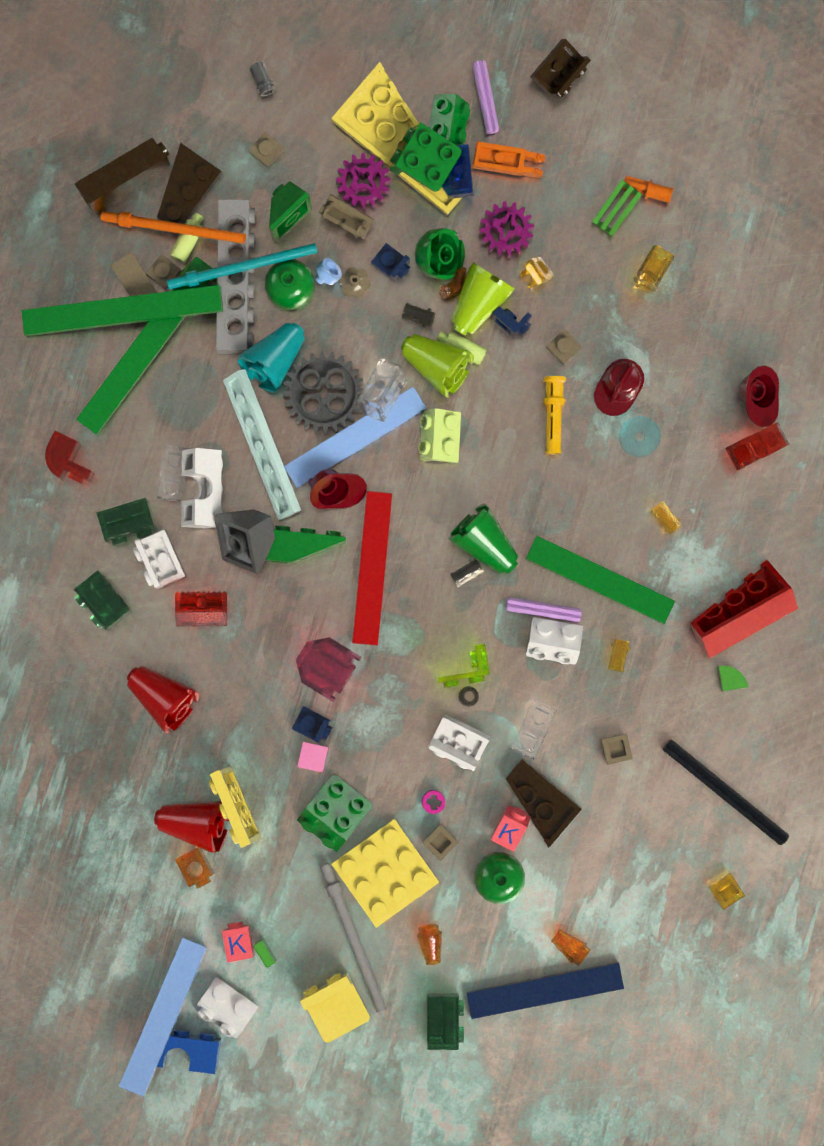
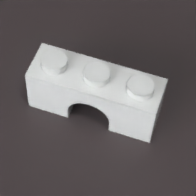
M203 448L182 450V476L193 478L198 484L199 493L196 499L181 501V527L216 528L214 515L223 513L221 509V495L223 492L221 484V470L223 468L222 450Z

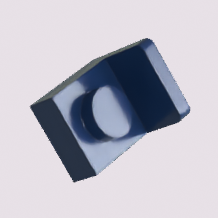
M387 243L371 261L373 267L394 283L398 278L403 279L411 269L409 266L410 257L407 255L403 256Z
M500 306L493 312L491 320L513 339L518 334L523 336L532 325L529 323L532 317L529 312L518 323L516 321L517 317L512 311L507 308L503 310Z
M303 706L292 729L319 743L321 739L326 741L333 727L329 725L330 719Z

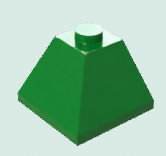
M291 181L286 185H279L272 193L269 229L272 240L275 243L312 209L310 195Z

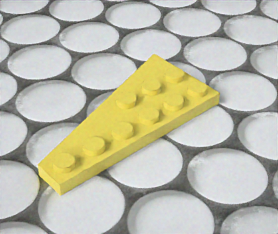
M380 62L331 118L334 124L367 151L375 155L378 160H382L383 164L389 169L393 164L390 162L393 153L397 148L401 150L405 144V141L402 140L409 127L414 129L419 124L406 102L399 95L394 83L387 76ZM404 172L398 175L447 216L463 198V193L451 174L448 175L441 189L437 192L431 191Z

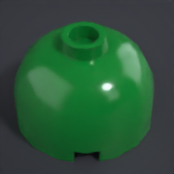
M438 228L427 231L419 238L414 252L415 262L426 276L447 280L456 276L453 274L457 269L462 268L465 259V247L463 241L459 240L457 235H455L458 234L456 231L448 228Z
M292 259L275 263L270 267L265 277V290L268 299L274 306L287 311L298 310L311 301L315 292V280L311 270L304 263Z
M505 852L486 855L477 864L474 872V884L478 893L486 901L494 904H506L515 900L522 893L525 885V872L521 863L514 856Z

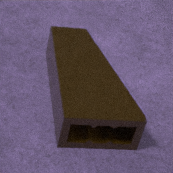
M150 138L75 183V186L82 198L98 217L102 211H107L169 166L170 163L167 156L170 154L162 142L157 144L153 138Z

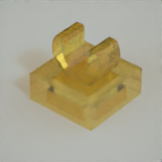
M541 256L527 261L524 264L527 269L523 270L520 274L521 277H526L528 274L532 275L533 281L528 285L529 288L548 283L555 277Z
M731 873L708 887L723 910L745 896Z

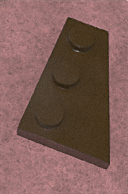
M180 143L157 219L185 224L220 178L222 171Z
M523 758L506 777L510 787L529 816H531V821L549 848L582 810V807Z

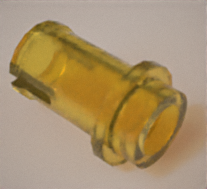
M664 501L651 511L665 527L664 531H668L670 535L682 526L680 523L681 519L675 517Z
M615 639L614 644L611 643L613 649L607 669L624 672L628 650H631V647H629L630 642Z

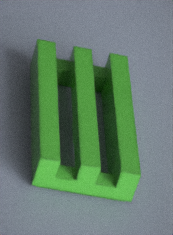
M621 180L592 222L611 236H614L643 194L624 180ZM622 188H626V192L618 201V203L611 211L609 216L606 218L604 223L601 222L600 219L608 210V208L615 200L617 195L620 193ZM633 193L635 195L615 225L612 229L608 227L626 199Z

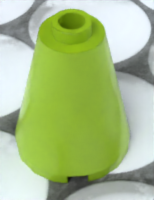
M473 262L467 272L451 319L455 323L453 329L463 335H466L467 332L473 334L507 300L515 288Z
M417 334L411 337L407 336L401 345L403 350L402 356L445 397H449L448 392L454 394L460 388L469 373L466 370L468 362L473 364L474 355L468 350Z

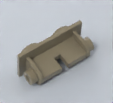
M332 194L329 195L326 204H323L319 210V214L322 215L323 219L326 218L342 226V228L354 234L356 238L361 237L365 239L374 220Z

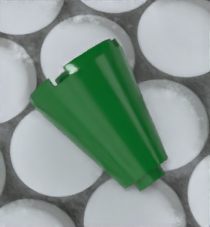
M481 504L475 508L478 513L471 516L468 514L451 532L452 536L448 539L499 574L503 572L508 574L518 565L516 562L518 555L490 508L486 504Z

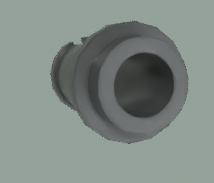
M257 62L249 68L257 85L256 91L263 97L271 95L275 91V82L271 81L265 63Z

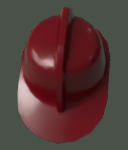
M618 359L607 367L594 392V402L602 413L609 416H619L628 411L644 384V373L641 367L635 361L629 359Z
M765 365L758 366L743 379L739 392L742 401L746 404L750 420L757 426L768 427L778 417L779 379L771 367Z
M333 469L321 470L314 478H310L308 481L311 487L310 501L318 509L352 507L364 498L367 491V484L361 476L352 473H338Z

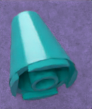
M285 323L241 353L237 361L241 370H246L251 381L254 378L261 382L258 385L260 388L274 393L282 384L305 341L304 330L296 323Z

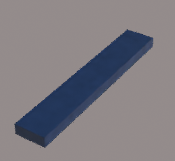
M619 962L466 993L471 1019L621 990L624 989Z

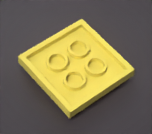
M232 767L211 773L212 779L209 780V784L214 795L218 794L222 804L219 805L224 819H229L232 829H229L234 843H239L242 848L260 839V833Z
M395 819L331 864L376 928L439 883Z

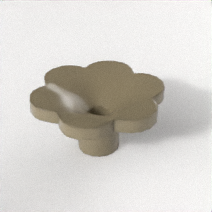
M350 267L339 279V283L343 287L342 292L348 297L353 295L355 298H361L364 295V291L369 290L371 286L370 281L367 279V272L364 269L357 270L354 267Z

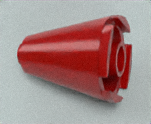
M144 666L133 668L127 676L128 688L161 730L167 734L170 733V728L175 731L186 721L193 711L190 708L192 702L195 701L197 703L199 700V693L195 689Z
M212 801L163 805L160 810L156 811L154 823L157 825L158 830L208 852L216 853L224 845L228 831L223 829L224 821H229V819L225 820L219 808L222 802Z

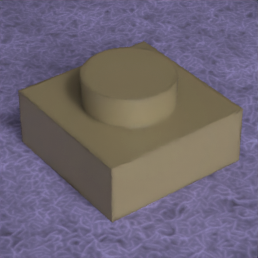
M264 132L249 150V153L269 169L285 149L280 143Z
M161 254L146 271V275L164 290H167V280L178 277L182 270Z
M564 329L546 348L562 365H565L582 346Z
M627 734L601 739L607 765L633 759Z
M440 824L422 843L442 861L459 842Z

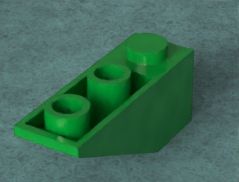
M276 525L274 530L275 540L266 561L294 564L345 544L346 537H342L341 532L326 531V535L315 534V529L301 528L300 532L290 531L288 526Z

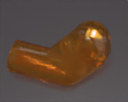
M457 266V271L454 273L456 276L453 277V281L440 286L439 294L443 299L452 300L460 295L466 278L467 268L462 267L459 269Z

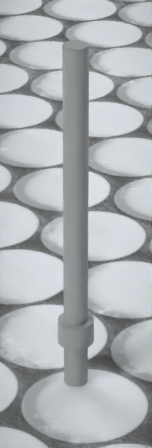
M330 863L325 864L320 868L327 883L325 888L328 896H332L377 1013L384 1011L387 1008L341 892H343L340 881L337 882Z

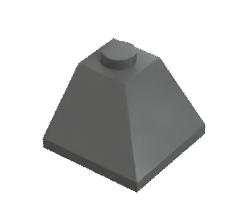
M254 509L214 515L222 560L255 574L261 572L275 540L271 516Z

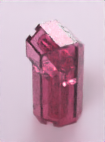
M328 637L306 642L296 659L301 682L330 701L335 702L337 698L333 694L335 692L340 694L341 691L346 689L355 674L356 665L353 662L354 660L360 662L362 657Z

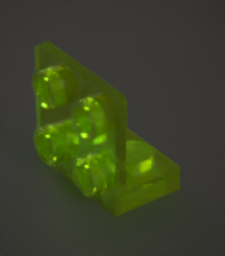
M485 644L475 645L473 647L474 651L469 653L472 668L477 667L476 672L438 677V684L443 683L444 688L459 686V680L469 679V684L484 682L485 676L490 675Z

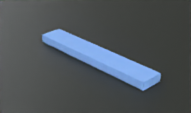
M414 387L288 463L284 468L298 489L308 483L309 479L314 478L321 470L331 469L427 408Z
M182 938L119 1084L120 1088L142 1097L145 1096L207 950L206 947Z

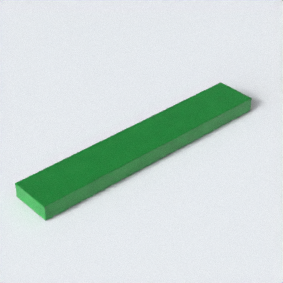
M536 536L526 557V560L663 625L666 623L675 603L674 600L539 536Z

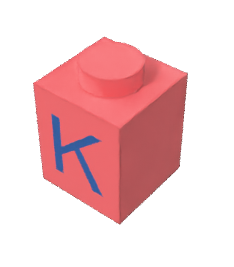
M507 805L494 829L491 841L514 852L528 827L531 816L527 815L521 808Z
M243 921L227 924L228 928L222 931L227 963L253 958L255 952L250 924L243 925Z

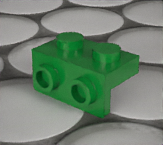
M435 94L429 128L458 146L462 153L463 144L466 141V124L470 117V104L457 94Z

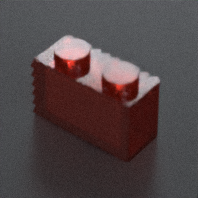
M177 591L175 593L176 626H227V592L221 593L218 591L216 593L213 591L211 593L208 591L206 593L203 591L200 593L198 591L195 593L193 591L190 593L188 591L185 593L182 591L179 593Z

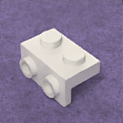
M166 530L141 540H135L137 547L133 548L137 560L139 562L143 561L147 570L143 573L149 586L153 584L155 588L159 589L186 577Z
M533 617L526 656L538 660L546 659L557 661L561 664L575 665L580 653L583 626Z
M444 714L428 749L441 758L446 757L454 761L463 769L474 771L491 736Z
M216 977L194 1009L198 1012L200 1018L217 1025L224 1035L237 1039L258 1009V1006Z

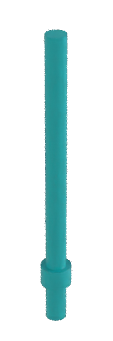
M313 243L196 272V270L189 271L184 276L168 279L167 285L169 290L187 285L193 287L200 285L199 282L318 252L316 244Z

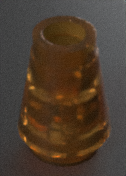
M430 924L419 927L417 938L426 964L435 965L441 963L442 931L439 930V925Z
M561 929L551 941L571 964L575 963L577 966L583 962L591 951L586 946L587 943L563 932Z

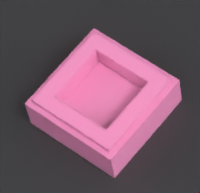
M303 742L297 767L323 773L328 747Z

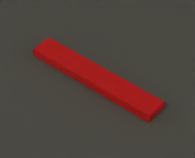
M367 491L353 644L378 646L392 493Z

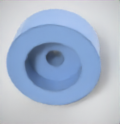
M329 258L323 259L316 266L318 275L315 276V279L319 284L325 282L333 285L342 277L339 266Z

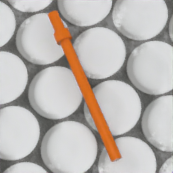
M107 211L101 212V221L118 223L120 227L131 228L136 226L244 244L246 241V234L138 217L123 211L120 214Z

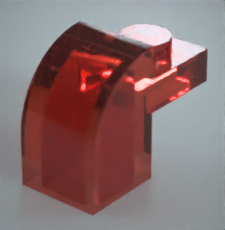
M776 422L725 449L738 471L790 444L779 422Z
M54 431L45 451V460L49 470L62 481H64L69 472L68 477L80 484L84 480L91 483L95 475L91 470L73 462L81 444L66 435Z

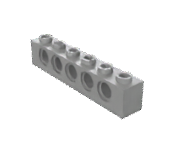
M218 200V229L231 231L230 228L233 224L241 223L244 227L238 233L246 234V241L244 244L218 240L217 267L253 259L250 258V248H255V233H250L251 223H255V208H251L249 200ZM234 248H241L243 250V254L238 258L230 256V252ZM255 269L239 272L243 275V278L237 283L229 280L231 275L217 278V285L221 286L223 312L217 313L216 351L218 355H240L254 345L253 332H249V323H254V308L249 307L250 298H254V282H250V273H254ZM239 297L243 302L239 307L233 308L229 306L232 298ZM234 322L242 324V329L237 333L229 331V326Z

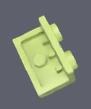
M437 408L422 411L420 418L421 439L418 446L420 461L459 462L461 412Z

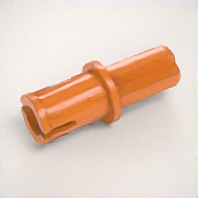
M630 176L625 177L624 181L642 193V196H645L644 199L647 200V197L667 202L668 204L670 203L674 188L652 183L651 179L648 182Z

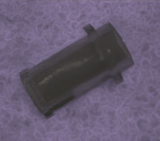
M406 303L402 319L422 324V327L426 328V326H432L436 313L432 312L431 308L426 310Z
M470 559V563L450 573L458 587L477 575L481 577L480 574L484 570L477 559L473 561Z
M467 686L460 690L458 697L462 705L470 707L477 703L479 694L475 688ZM466 692L473 694L472 701L465 699L464 695Z

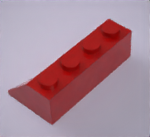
M768 560L761 564V569L755 574L750 573L744 578L745 582L736 590L733 588L729 590L722 602L719 604L714 603L690 623L697 643L709 658L799 609L791 586Z

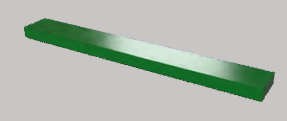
M196 257L186 272L193 270L200 272L212 269V267ZM213 279L199 282L200 285L189 287L187 285L172 289V291L207 287ZM185 317L149 321L76 420L98 435Z
M220 285L26 309L22 310L23 332L25 336H34L223 312L222 291Z

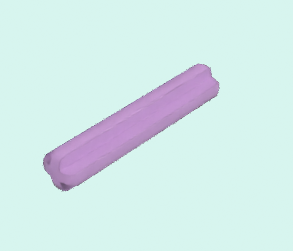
M484 60L475 61L473 63V72L486 134H495L499 131V125L487 65Z
M509 597L506 603L507 611L571 622H580L582 614L579 608Z

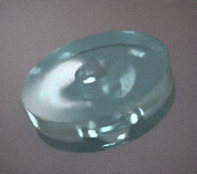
M635 416L628 419L623 424L619 433V442L622 449L633 457H645L653 453L658 447L661 438L658 425L652 419L645 416ZM638 432L642 433L644 440L638 441L635 434Z

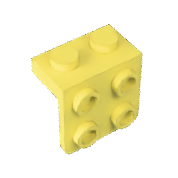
M339 972L326 979L327 984L319 988L317 985L310 987L303 992L304 996L300 1000L304 1010H308L323 1041L327 1043L368 1022L370 1018L348 973L341 976Z

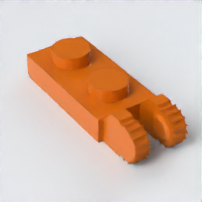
M478 141L476 142L472 168L541 178L543 171L538 168L525 167L524 160L544 163L545 155L529 152L522 148Z

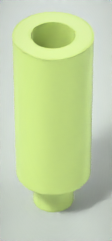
M195 213L192 220L187 219L185 224L201 226L204 217ZM179 234L169 256L178 262L186 264L199 237Z
M440 331L436 339L442 343L468 350L474 355L473 363L477 365L481 364L487 352L486 348L452 331L450 334Z

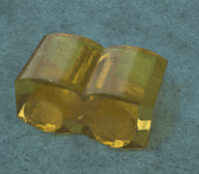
M653 245L634 277L636 287L646 293H649V291L655 292L672 264L674 255L658 245Z

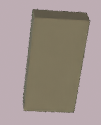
M132 252L110 265L129 296L158 293Z

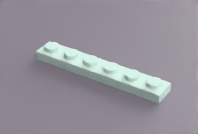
M245 369L238 370L224 379L223 382L278 521L283 520L301 511V508Z

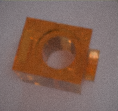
M197 847L175 859L188 887L196 885L198 889L211 882L209 877L215 873L201 848ZM192 862H198L202 865L203 871L201 875L194 876L191 874L189 867Z

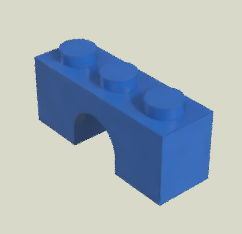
M174 1029V1033L171 1032L157 1067H164L169 1050L180 1048L189 1055V1071L215 1074L218 1068L221 1038H215L216 1034L209 1032H200V1036L189 1035V1030Z

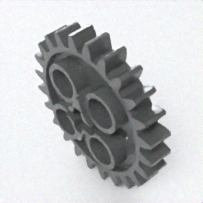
M323 351L320 352L319 358L310 353V361L301 357V367L293 364V368L296 371L295 374L287 372L291 382H283V385L289 391L282 392V395L290 399L284 405L285 407H293L288 412L289 416L297 414L295 423L299 424L304 421L305 430L312 425L314 433L318 432L319 427H323L325 434L328 432V427H332L336 433L338 424L347 428L346 419L355 421L352 412H361V409L356 404L364 403V399L358 396L365 393L364 388L358 387L363 383V378L355 379L359 370H350L352 367L351 361L344 365L343 355L335 360L334 352H331L328 358H325ZM333 374H339L343 377V381L339 385H332L329 382V378ZM314 375L318 379L317 383L314 386H307L304 384L305 377ZM323 387H326L328 392L347 391L345 394L327 393L326 398H321V394L318 393L321 392ZM303 391L315 392V394L306 396L301 395ZM334 399H341L344 402V406L340 410H333L330 407V403ZM315 400L319 403L317 410L310 412L305 409L306 402Z

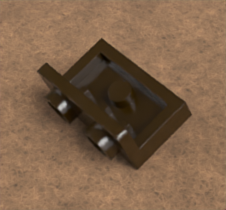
M561 39L530 77L550 98L563 97L571 90L572 82L576 78H580L587 71L586 66L591 59L588 56H581L566 39Z

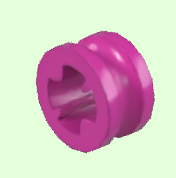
M429 790L422 797V806L428 813L437 814L444 809L445 798L439 791ZM431 795H436L437 800H441L440 806L436 805V809H431L430 804L426 803L428 797L431 799Z

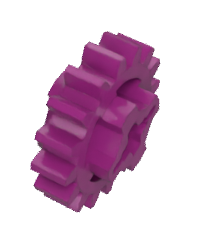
M365 153L361 154V159H357L355 155H352L351 163L344 160L343 165L345 169L338 168L337 171L341 177L336 178V184L342 185L338 188V194L345 193L343 201L348 202L352 200L354 208L359 203L362 210H365L368 203L374 208L375 200L382 203L384 201L382 193H389V188L385 185L391 184V178L386 177L389 174L388 168L381 169L383 161L380 160L376 163L375 155L373 154L369 159H366ZM348 175L353 180L349 188L346 184ZM377 175H379L380 177V185L378 188L374 183V180L377 178ZM367 178L368 184L364 182L359 184V179L365 180Z
M503 201L502 208L494 204L493 212L485 211L487 219H481L480 225L485 228L479 230V235H485L482 239V244H490L489 252L496 249L498 250V257L501 256L502 252H506L507 257L510 258L512 251L520 255V247L528 248L529 244L526 240L533 239V234L529 231L534 230V224H528L532 218L531 214L523 215L525 207L517 210L515 202H513L511 207H507L506 201ZM506 214V216L501 219L496 218L500 215ZM515 217L520 220L523 228L517 224ZM508 221H510V230L505 238H503V229L508 224ZM491 233L496 234L498 242L494 240ZM512 240L518 241L514 244L507 245V243L511 242Z

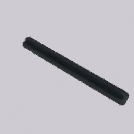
M669 740L664 745V752L777 844L783 845L789 838L787 832L674 740Z

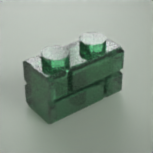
M147 498L97 512L104 540L108 544L112 543L113 546L125 544L128 542L127 538L137 535L138 539L152 535V530L157 529Z
M100 571L93 573L74 589L77 593L75 600L83 609L89 608L93 613V616L90 618L99 629L104 627L105 630L109 631L133 612Z
M427 994V1050H459V1043H464V1027H459V1016H464V1000H459L458 994Z

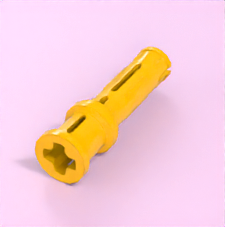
M545 376L543 377V381L546 382L543 403L547 406L545 453L561 454L562 406L566 403V399L563 398V383L566 382V377Z

